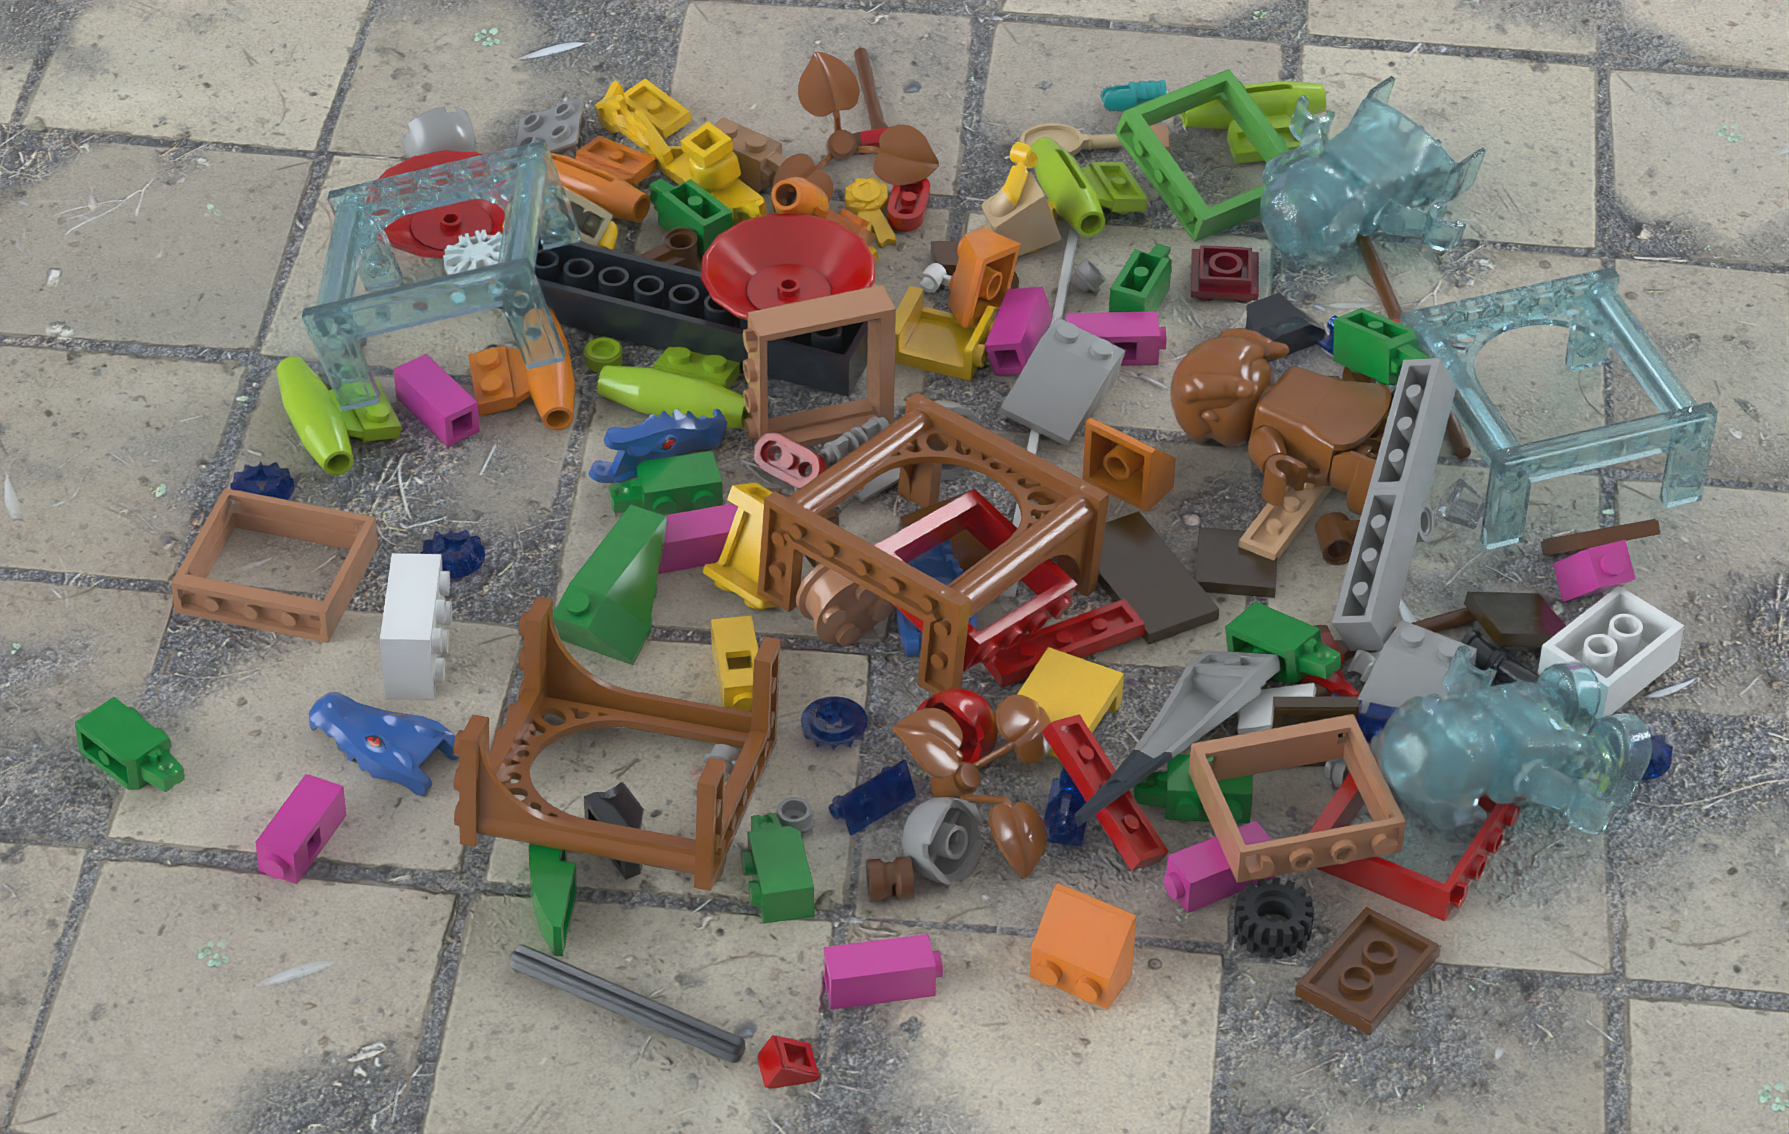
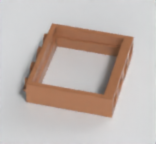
M884 285L748 312V329L743 330V342L748 353V359L743 360L744 375L749 389L743 392L744 403L749 413V419L744 420L747 440L753 439L756 444L763 435L778 433L806 447L834 441L841 437L843 433L851 432V429L856 426L862 429V425L869 422V419L872 417H884L889 425L894 423L896 308ZM868 321L867 398L768 419L767 341Z
M224 488L171 582L175 613L329 643L378 548L376 517ZM235 527L350 550L324 601L207 578Z
M1353 714L1191 744L1189 775L1237 883L1292 872H1302L1334 864H1344L1376 856H1386L1402 851L1406 821ZM1343 733V737L1338 738V734ZM1213 757V761L1208 762L1207 758ZM1334 759H1344L1373 819L1372 822L1245 845L1217 781Z

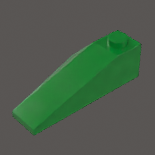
M630 505L571 580L553 613V621L562 641L634 665L651 633L653 621L651 616L658 588L656 583L659 564L662 562L668 522L666 516L634 505Z

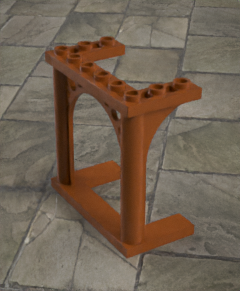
M916 392L906 399L904 416L789 497L774 491L764 498L757 594L787 612L797 607L796 595L801 585L803 554L922 619L924 624L917 685L933 694L949 688H961L969 618L1038 565L1058 555L1057 565L1078 584L1075 589L1076 591L1088 596L1097 589L1109 493ZM942 463L966 467L996 480L1012 494L1021 512V521L1015 533L948 585L939 582L821 517L876 477L898 467L900 472L897 494L923 508L936 504L939 499ZM1033 499L1034 501H1036V502H1038V503H1040V504H1042V505L1034 504V503L1030 502L1029 500Z
M537 596L530 610L522 613L519 622V635L524 637V646L520 652L518 666L519 670L524 671V680L521 683L516 704L511 703L509 705L505 725L498 727L495 732L491 751H489V717L472 714L465 729L459 730L455 737L453 752L455 756H459V766L454 777V790L459 791V801L455 808L454 825L459 826L460 844L476 847L482 835L674 870L694 874V888L711 891L777 741L781 639L764 637L755 656L752 712L632 691L612 685L598 678L582 667L562 644L553 624V599ZM545 715H556L562 718L565 723L551 725L545 722L543 718ZM603 727H624L707 743L725 744L742 749L726 786V760L709 757L697 783L696 839L588 820L561 811L548 803L535 789L530 777L532 764L541 751L556 740L575 732ZM536 731L543 733V735L535 736ZM511 779L519 780V782L511 783ZM514 795H523L526 798L520 801Z

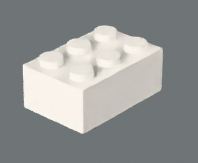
M392 553L380 633L385 699L435 700L437 683H444L445 659L440 658L441 654H448L449 633L448 629H444V625L452 624V601H446L444 597L449 596L450 572L442 571L441 554Z
M1618 585L1542 645L1538 675L1564 691L1573 694L1574 705L1603 722L1678 661L1684 625Z

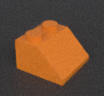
M985 228L965 234L957 248L959 259L956 271L949 281V290L951 292L948 300V306L960 326L969 328L978 324L988 305L996 307L995 316H997L1007 289L1011 287L1021 243Z
M1089 418L1085 422L1083 480L1145 512H1148L1174 487L1175 457L1093 418Z
M1057 883L1053 888L1031 946L1030 977L1046 985L1054 986L1073 994L1083 1001L1092 1002L1109 1009L1132 976L1137 915Z

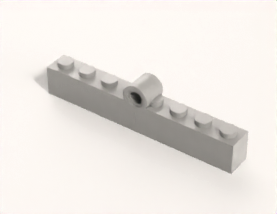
M1441 358L1403 360L1332 622L1350 651L1382 650L1393 631L1416 542H1429L1433 536L1434 514L1431 505L1427 502L1457 388Z

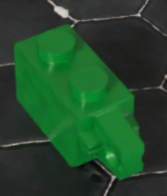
M663 179L649 184L651 191L649 197L654 205V209L658 212V225L667 232L679 227L695 231L698 236L699 257L701 259L715 238L733 227V211L692 179L676 187Z
M1156 244L1150 253L1136 249L1133 250L1110 288L1109 312H1151L1158 310L1170 290L1172 260L1169 258L1171 247Z
M1364 308L1334 318L1333 361L1348 367L1354 373L1367 375L1376 379L1380 384L1395 385L1399 379L1403 360L1430 359V357L1417 350V336L1410 327Z
M713 451L642 461L637 466L636 479L609 486L610 502L614 513H624L630 505L661 515L723 505L722 479Z
M1253 603L1225 626L1227 652L1278 655L1280 671L1271 678L1284 684L1298 683L1307 674L1327 679L1334 671L1341 667L1340 653L1321 642V631L1319 628L1261 603Z
M116 697L111 698L75 721L79 752L127 790H140L150 783L167 792L176 784H180L185 780L183 766L170 753L172 744L165 731L159 727H153L142 718L141 714L134 707H127Z
M1176 755L1167 762V771L1153 772L1133 787V797L1138 804L1165 808V820L1210 822L1189 775L1190 755ZM1213 757L1207 758L1208 762L1213 761ZM1253 775L1217 781L1235 822L1242 824L1250 823Z
M776 813L751 816V831L747 832L748 849L741 850L744 876H752V881L748 882L751 907H759L763 924L814 917V884L800 831L791 826L782 827Z

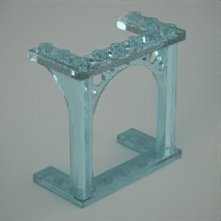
M546 140L329 191L327 200L335 218L316 306L304 308L302 319L342 411L377 404L380 400L379 389L357 339L502 306L527 369L565 360L563 344L534 270L539 239L543 249L547 250L580 242L581 233ZM471 199L490 201L497 204L505 212L498 264L353 297L358 274L366 291L402 282L403 274L384 230L385 227L402 216Z
M1614 267L1401 313L1400 324L1412 328L1417 336V350L1430 358H1441L1457 386L1451 409L1490 467L1480 541L1486 550L1523 542L1531 484L1542 480L1667 452L1659 496L1665 508L1702 500L1718 411L1712 402L1698 404L1618 294L1620 276ZM1536 325L1570 328L1565 364L1571 372L1605 365L1608 346H1610L1625 361L1661 413L1520 444L1480 385L1475 373L1474 362L1479 351L1487 342L1509 330ZM1466 338H1473V339H1474V341H1470V342H1462V341H1458V340H1462V339H1466ZM1457 353H1466V355L1458 356ZM1397 384L1392 385L1391 392H1394L1396 390Z

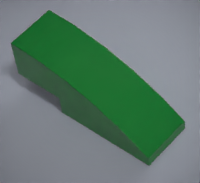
M529 844L531 899L535 918L543 938L554 956L563 957L577 896L576 863L567 862L566 850Z

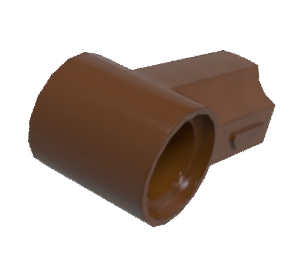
M685 227L670 230L664 237V244L639 255V257L698 271L700 268L698 236L695 231Z
M1341 512L1327 513L1317 520L1315 531L1323 559L1327 563L1342 565L1349 562L1360 520H1349Z

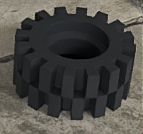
M1273 877L1272 884H1267L1265 878L1258 879L1257 887L1252 882L1247 884L1245 891L1241 890L1239 892L1235 905L1233 930L1234 935H1238L1237 941L1239 944L1247 943L1246 950L1252 954L1256 949H1259L1260 957L1267 958L1268 952H1273L1275 959H1282L1284 951L1287 952L1289 957L1296 955L1297 948L1302 951L1307 946V941L1311 939L1314 918L1313 900L1311 896L1306 897V890L1302 886L1294 890L1295 882L1288 880L1286 885H1280V878ZM1278 914L1288 920L1276 923L1266 921L1259 916Z

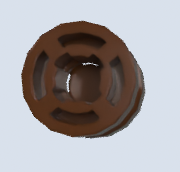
M910 856L896 857L893 862H883L880 858L866 859V880L870 902L884 901L887 896H896L900 900L914 899V876Z

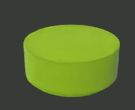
M605 337L588 342L584 348L586 366L595 372H601L605 365L621 366L623 362L621 344L614 339Z

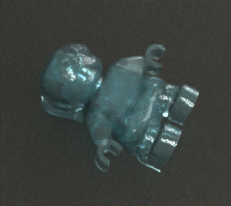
M1390 76L1369 91L1366 98L1362 100L1348 127L1332 139H1329L1328 134L1335 112L1327 111L1324 117L1313 115L1308 111L1310 100L1306 95H1302L1297 101L1289 127L1291 134L1300 141L1299 147L1288 150L1269 160L1262 172L1261 177L1264 191L1260 201L1261 224L1269 240L1279 249L1281 254L1300 267L1326 265L1338 261L1347 251L1348 244L1356 238L1358 233L1363 236H1369L1378 230L1391 236L1422 235V239L1430 247L1440 251H1450L1459 244L1466 224L1460 220L1455 222L1443 220L1447 209V202L1458 198L1470 190L1475 182L1486 150L1482 147L1459 163L1453 160L1441 146L1442 141L1439 139L1435 140L1424 130L1423 126H1419L1397 109L1387 105L1396 80L1393 76ZM1429 205H1431V206L1429 207L1428 212L1425 213V209H1424V208H1426V207H1428Z
M1465 645L1457 648L1443 677V686L1447 691L1445 699L1441 700L1437 693L1429 694L1426 697L1415 696L1410 698L1391 715L1383 730H1380L1371 739L1370 750L1377 757L1381 773L1388 786L1407 807L1419 814L1429 816L1436 827L1446 831L1461 829L1472 823L1484 822L1487 817L1486 811L1477 805V800L1487 794L1491 800L1499 804L1531 801L1560 810L1563 806H1566L1564 814L1570 824L1585 833L1600 835L1608 828L1617 808L1628 807L1648 767L1652 754V741L1649 731L1643 721L1634 714L1607 715L1595 720L1592 724L1601 702V688L1597 676L1591 667L1579 661L1555 663L1545 668L1535 682L1516 681L1511 684L1491 686L1497 671L1491 668L1483 671L1473 666L1469 662L1472 653L1468 646ZM1589 728L1587 733H1579L1575 731L1578 729Z

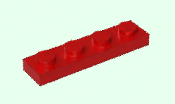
M1124 598L1042 628L1034 635L1030 633L1025 634L1014 647L1009 650L1002 648L987 664L983 661L982 663L1002 688L1027 679L1048 647L1078 658H1084L1144 636L1145 623Z
M1080 714L1050 722L1042 731L1086 802H1088L1115 773L1114 766ZM1129 790L1095 814L1131 871L1160 862L1169 853Z

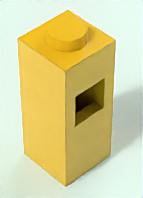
M752 615L711 619V649L722 707L752 712L754 659L758 652Z

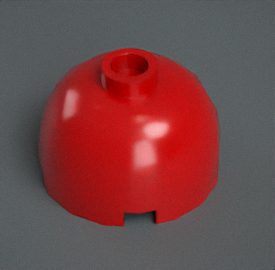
M949 688L930 696L917 708L916 711L927 708L943 710L957 722L963 736L962 743L958 749L963 754L960 762L973 764L994 750L999 732L996 724V715L986 700L974 691L962 688Z

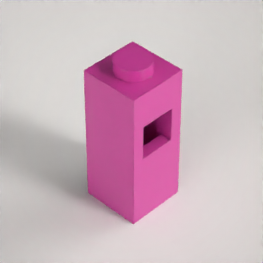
M1043 286L1007 289L985 343L995 375L1020 374L1040 339L1048 330L1053 315Z
M1157 311L1066 313V322L1072 323L1078 328L1126 350L1121 366L1158 365L1159 350L1166 349V327H1159Z
M427 354L394 368L396 398L446 447L480 432L478 402Z
M732 503L664 515L667 517L668 522L662 562L659 564L658 574L717 563L738 507Z
M1626 540L1588 548L1553 563L1563 602L1600 594L1636 579Z
M309 774L304 775L255 842L259 872L275 879L298 884L347 816L344 786Z
M1257 821L1238 827L1245 845L1272 840ZM1217 836L1168 855L1164 886L1168 895L1174 900L1177 899L1187 913L1237 894L1241 890L1244 891L1246 885L1250 882L1255 886L1258 884V879L1236 882ZM1276 876L1266 877V882L1273 879V877L1276 878Z
M928 934L824 947L823 977L830 1008L839 1009L936 996V978L943 977L940 951H932Z

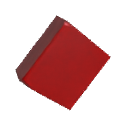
M772 1035L757 1055L760 1072L766 1088H780L816 1082L820 1077L810 1043Z

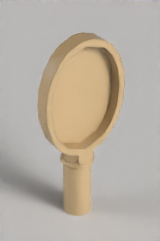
M1059 123L1033 126L1025 130L1020 137V142L1030 146L1040 138H1052L1072 156L1078 154L1081 150L1122 148V142L1116 134H1081L1078 129Z

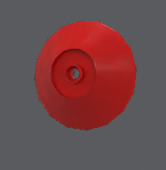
M443 150L413 156L387 169L369 188L364 212L372 231L391 247L419 257L443 258L447 246L457 244L459 236L465 237L466 233H468L469 237L476 236L475 231L479 230V233H481L482 230H486L487 235H496L498 232H501V234L506 235L507 239H514L517 236L518 227L508 224L506 228H503L502 225L510 207L517 206L518 202L530 188V185L523 174L504 160L479 152Z
M774 213L744 220L719 234L702 257L701 280L714 302L736 317L748 320V312L872 287L875 283L876 260L863 238L838 222L810 214Z

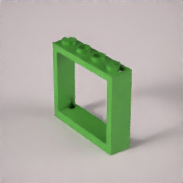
M1230 69L1123 111L1115 132L1194 242L1300 198L1309 179L1304 165L1295 158L1287 147L1284 138L1275 131L1266 119L1264 111L1257 107L1246 92L1243 83L1237 80ZM1219 98L1278 179L1208 207L1150 126Z

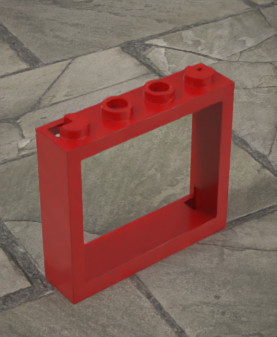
M973 489L874 546L908 563L967 529L980 543L992 552L1007 541L1015 533L1017 527L976 489ZM1051 559L1044 561L1020 580L1037 595L1035 598L979 632L968 622L963 671L965 672L981 661L987 664L1000 649H1011L1028 632L1034 635L1052 617L1058 620L1064 610L1072 606L1073 602L1070 598L1078 584ZM893 604L923 632L924 621Z
M1380 729L1369 744V747L1383 776L1386 772H1389L1491 814L1445 884L1378 856L1350 861L1344 864L1318 867L1316 869L1445 921L1453 907L1459 909L1463 905L1468 894V884L1470 881H1478L1485 869L1486 857L1489 852L1496 854L1500 848L1505 827H1513L1521 812V807L1516 806L1520 784ZM1351 773L1346 777L1308 833L1345 827L1352 823L1365 802Z

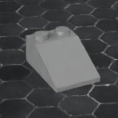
M1057 317L1040 339L1003 402L999 413L1068 447L1114 386L1126 350Z
M1401 620L1384 644L1358 697L1359 713L1357 723L1364 737L1372 741L1378 731L1382 729L1429 748L1472 685L1477 649Z

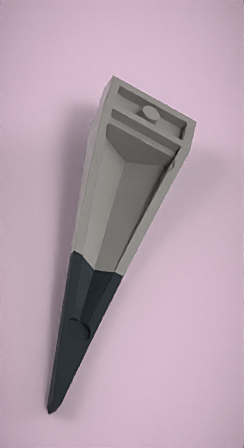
M1207 650L1188 664L1162 709L1132 752L1108 781L1075 813L1077 827L1261 694L1260 687L1264 686L1269 678L1280 671L1278 655Z

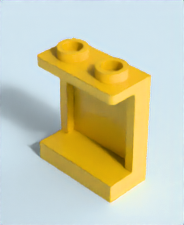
M909 286L896 310L895 363L971 381L977 368H983L988 355L985 343L995 321L996 307L988 305L979 323L965 328L960 326L953 313L924 307V289Z
M758 483L732 485L727 500L738 506L719 561L717 563L705 564L703 573L715 580L714 585L718 588L734 592L744 598V603L752 609L765 611L767 608L778 607L757 594L764 498L773 492Z
M1048 647L1017 695H1024L1038 702L1039 706L1047 713L1050 722L1080 714L1091 733H1093L1106 711L1116 713L1122 704L1124 673ZM1051 747L1048 755L1058 758Z

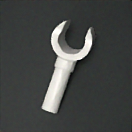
M933 263L922 273L924 278L920 282V287L925 291L935 292L941 284L949 287L951 276L947 275L942 265Z
M1358 650L1347 671H1356L1362 674L1360 680L1366 682L1381 650L1372 653Z

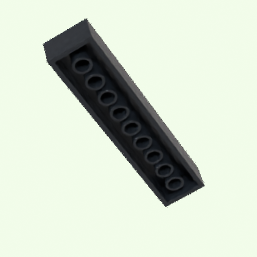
M524 228L513 244L515 252L513 265L504 274L494 278L496 308L525 315L530 308L537 305H545L554 311L559 324L661 350H666L668 347H684L695 353L719 355L726 360L739 362L740 370H743V360L748 359V353L743 342V330L748 329V320L736 317L714 302L701 280V272ZM868 321L767 341V376L849 397L867 366Z

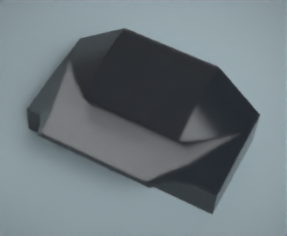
M1280 293L1249 303L1246 306L1247 318L1245 329L1256 331L1275 342L1287 344L1289 347L1287 355L1324 342L1325 329L1304 311L1293 306Z
M620 782L606 792H593L584 796L585 819L641 829L644 808L624 782ZM610 859L625 880L641 874L643 867L641 864Z

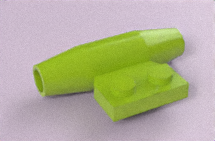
M1293 81L1245 84L1248 95L1257 107L1264 111L1266 119L1275 131L1284 138L1292 154L1295 157L1305 156L1307 145L1298 121L1294 120L1325 112L1326 92L1323 84ZM1219 98L1181 113L1182 123L1186 128L1228 130L1227 142L1235 164L1265 161Z
M1043 137L1032 144L1031 151L1035 152L1038 157L1034 171L1039 185L1059 216L1082 236H1095L1104 228L1105 217L1101 206L1108 207L1111 212L1119 214L1146 211L1148 198L1124 162H1090V165L1081 168L1076 159L1052 138Z
M668 347L654 363V368L605 365L599 375L597 391L600 396L640 413L654 414L660 417L662 411H665L672 417L673 411L677 409L684 415H686L687 411H690L696 418H700L702 415L713 418L714 410L719 409L728 422L727 428L744 429V420L749 419L743 395L729 390L739 377L740 363L726 360L719 355L695 353L684 347Z
M290 356L278 364L276 374L283 406L303 446L328 475L339 476L349 471L352 467L354 459L348 436L361 438L363 442L400 438L402 425L378 379L340 382L339 386L328 391L326 385L301 357Z

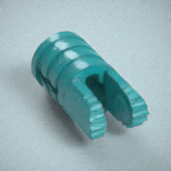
M1165 80L1129 81L1128 84L1106 86L1101 91V101L1109 112H1123L1167 94Z

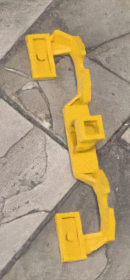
M646 78L626 92H623L622 85L619 82L613 81L605 97L595 104L600 126L611 134L621 132L641 147L646 154L656 157L657 169L678 185L690 179L696 182L733 211V226L744 220L767 215L764 198L738 179L741 171L738 158L732 151L734 149L732 138L709 121L680 140L681 146H668L664 139L692 121L689 110ZM869 246L868 248L877 262L879 260L878 251Z

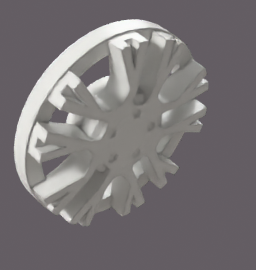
M479 230L475 231L476 236L469 237L468 233L465 234V237L459 236V242L454 246L448 245L447 249H445V255H443L447 274L451 278L465 283L485 282L499 277L509 270L515 260V252L511 240L507 239L506 235L501 234V232H498L496 235H487L486 230H482L481 233H479ZM490 269V271H487V272L479 273V274H478V272H482V271H486V270Z

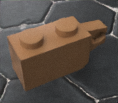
M724 117L714 124L715 127L732 138L734 147L732 151L738 158L741 171L738 179L755 192L761 191L769 183L773 184L778 168L787 159L782 155V143Z

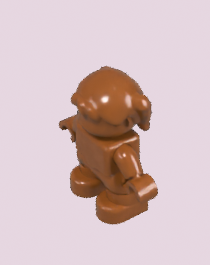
M1245 328L1226 329L1220 334V337L1207 339L1188 352L1174 371L1171 381L1170 399L1176 421L1190 440L1200 444L1206 440L1215 439L1227 447H1237L1249 441L1248 455L1264 474L1261 489L1262 497L1273 506H1279L1283 503L1286 486L1292 487L1295 491L1303 490L1306 480L1310 484L1317 486L1331 485L1335 489L1347 493L1346 502L1349 511L1360 516L1362 515L1395 391L1390 393L1389 388L1384 384L1376 383V379L1362 373H1354L1348 367H1344L1342 378H1340L1339 376H1325L1298 366H1292L1275 383L1274 371L1268 360L1285 357L1289 353L1288 345L1275 342L1256 331Z

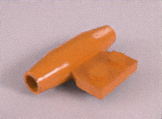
M598 135L576 151L575 159L566 155L527 149L520 155L516 170L523 174L532 185L538 182L549 185L550 181L559 183L604 208L613 215L612 218L639 223L647 216L651 201L647 194L634 186L655 172L657 164L656 157Z
M791 177L781 180L772 189L771 198L777 213L810 214L838 222L863 238L868 247L876 235L867 230L870 222L843 208L839 215L830 210L825 192L804 178Z
M537 305L526 312L522 349L506 348L504 345L468 354L475 400L478 402L480 416L517 408L518 403L531 396L543 424L547 428L562 430L572 424L576 384L567 339L554 311L550 307Z

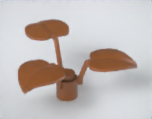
M816 52L812 55L800 77L798 98L802 107L811 115L825 117L833 113L834 133L831 134L826 142L828 154L816 166L814 161L806 154L799 153L790 156L778 168L773 180L772 189L781 180L800 177L820 187L825 192L828 202H830L833 194V182L830 176L821 170L832 159L844 161L850 158L854 152L878 154L873 163V171L879 179L891 185H909L919 182L930 176L939 167V161L926 137L910 125L900 124L885 130L879 140L880 148L857 145L854 135L847 130H842L839 110H850L858 103L860 88L857 78L852 70L838 58L827 53ZM772 201V206H773L774 213H777L776 210H775V208H774L773 201Z
M1011 695L1003 699L996 710V724L1000 734L1008 742L973 764L960 762L963 754L958 749L962 743L963 736L959 725L951 715L940 709L927 708L904 717L894 725L892 731L902 739L919 766L932 776L930 786L934 797H954L967 800L970 803L997 804L991 807L989 811L991 833L1015 872L1022 879L1028 877L1041 858L1047 843L1046 827L1039 813L1029 803L1024 801L1012 805L1008 797L975 795L972 793L976 791L980 783V773L978 770L1006 754L1014 748L1018 758L1025 764H1035L1048 755L1051 746L1042 733L1050 723L1045 710L1039 706L1038 702L1024 695Z

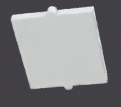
M1315 683L1262 689L1259 696L1237 711L1239 719L1238 734L1269 730L1273 697H1315Z

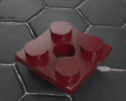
M1200 245V249H1192L1191 297H1196L1201 301H1211L1215 298L1233 299L1239 303L1258 300L1259 252H1252V248L1207 245Z

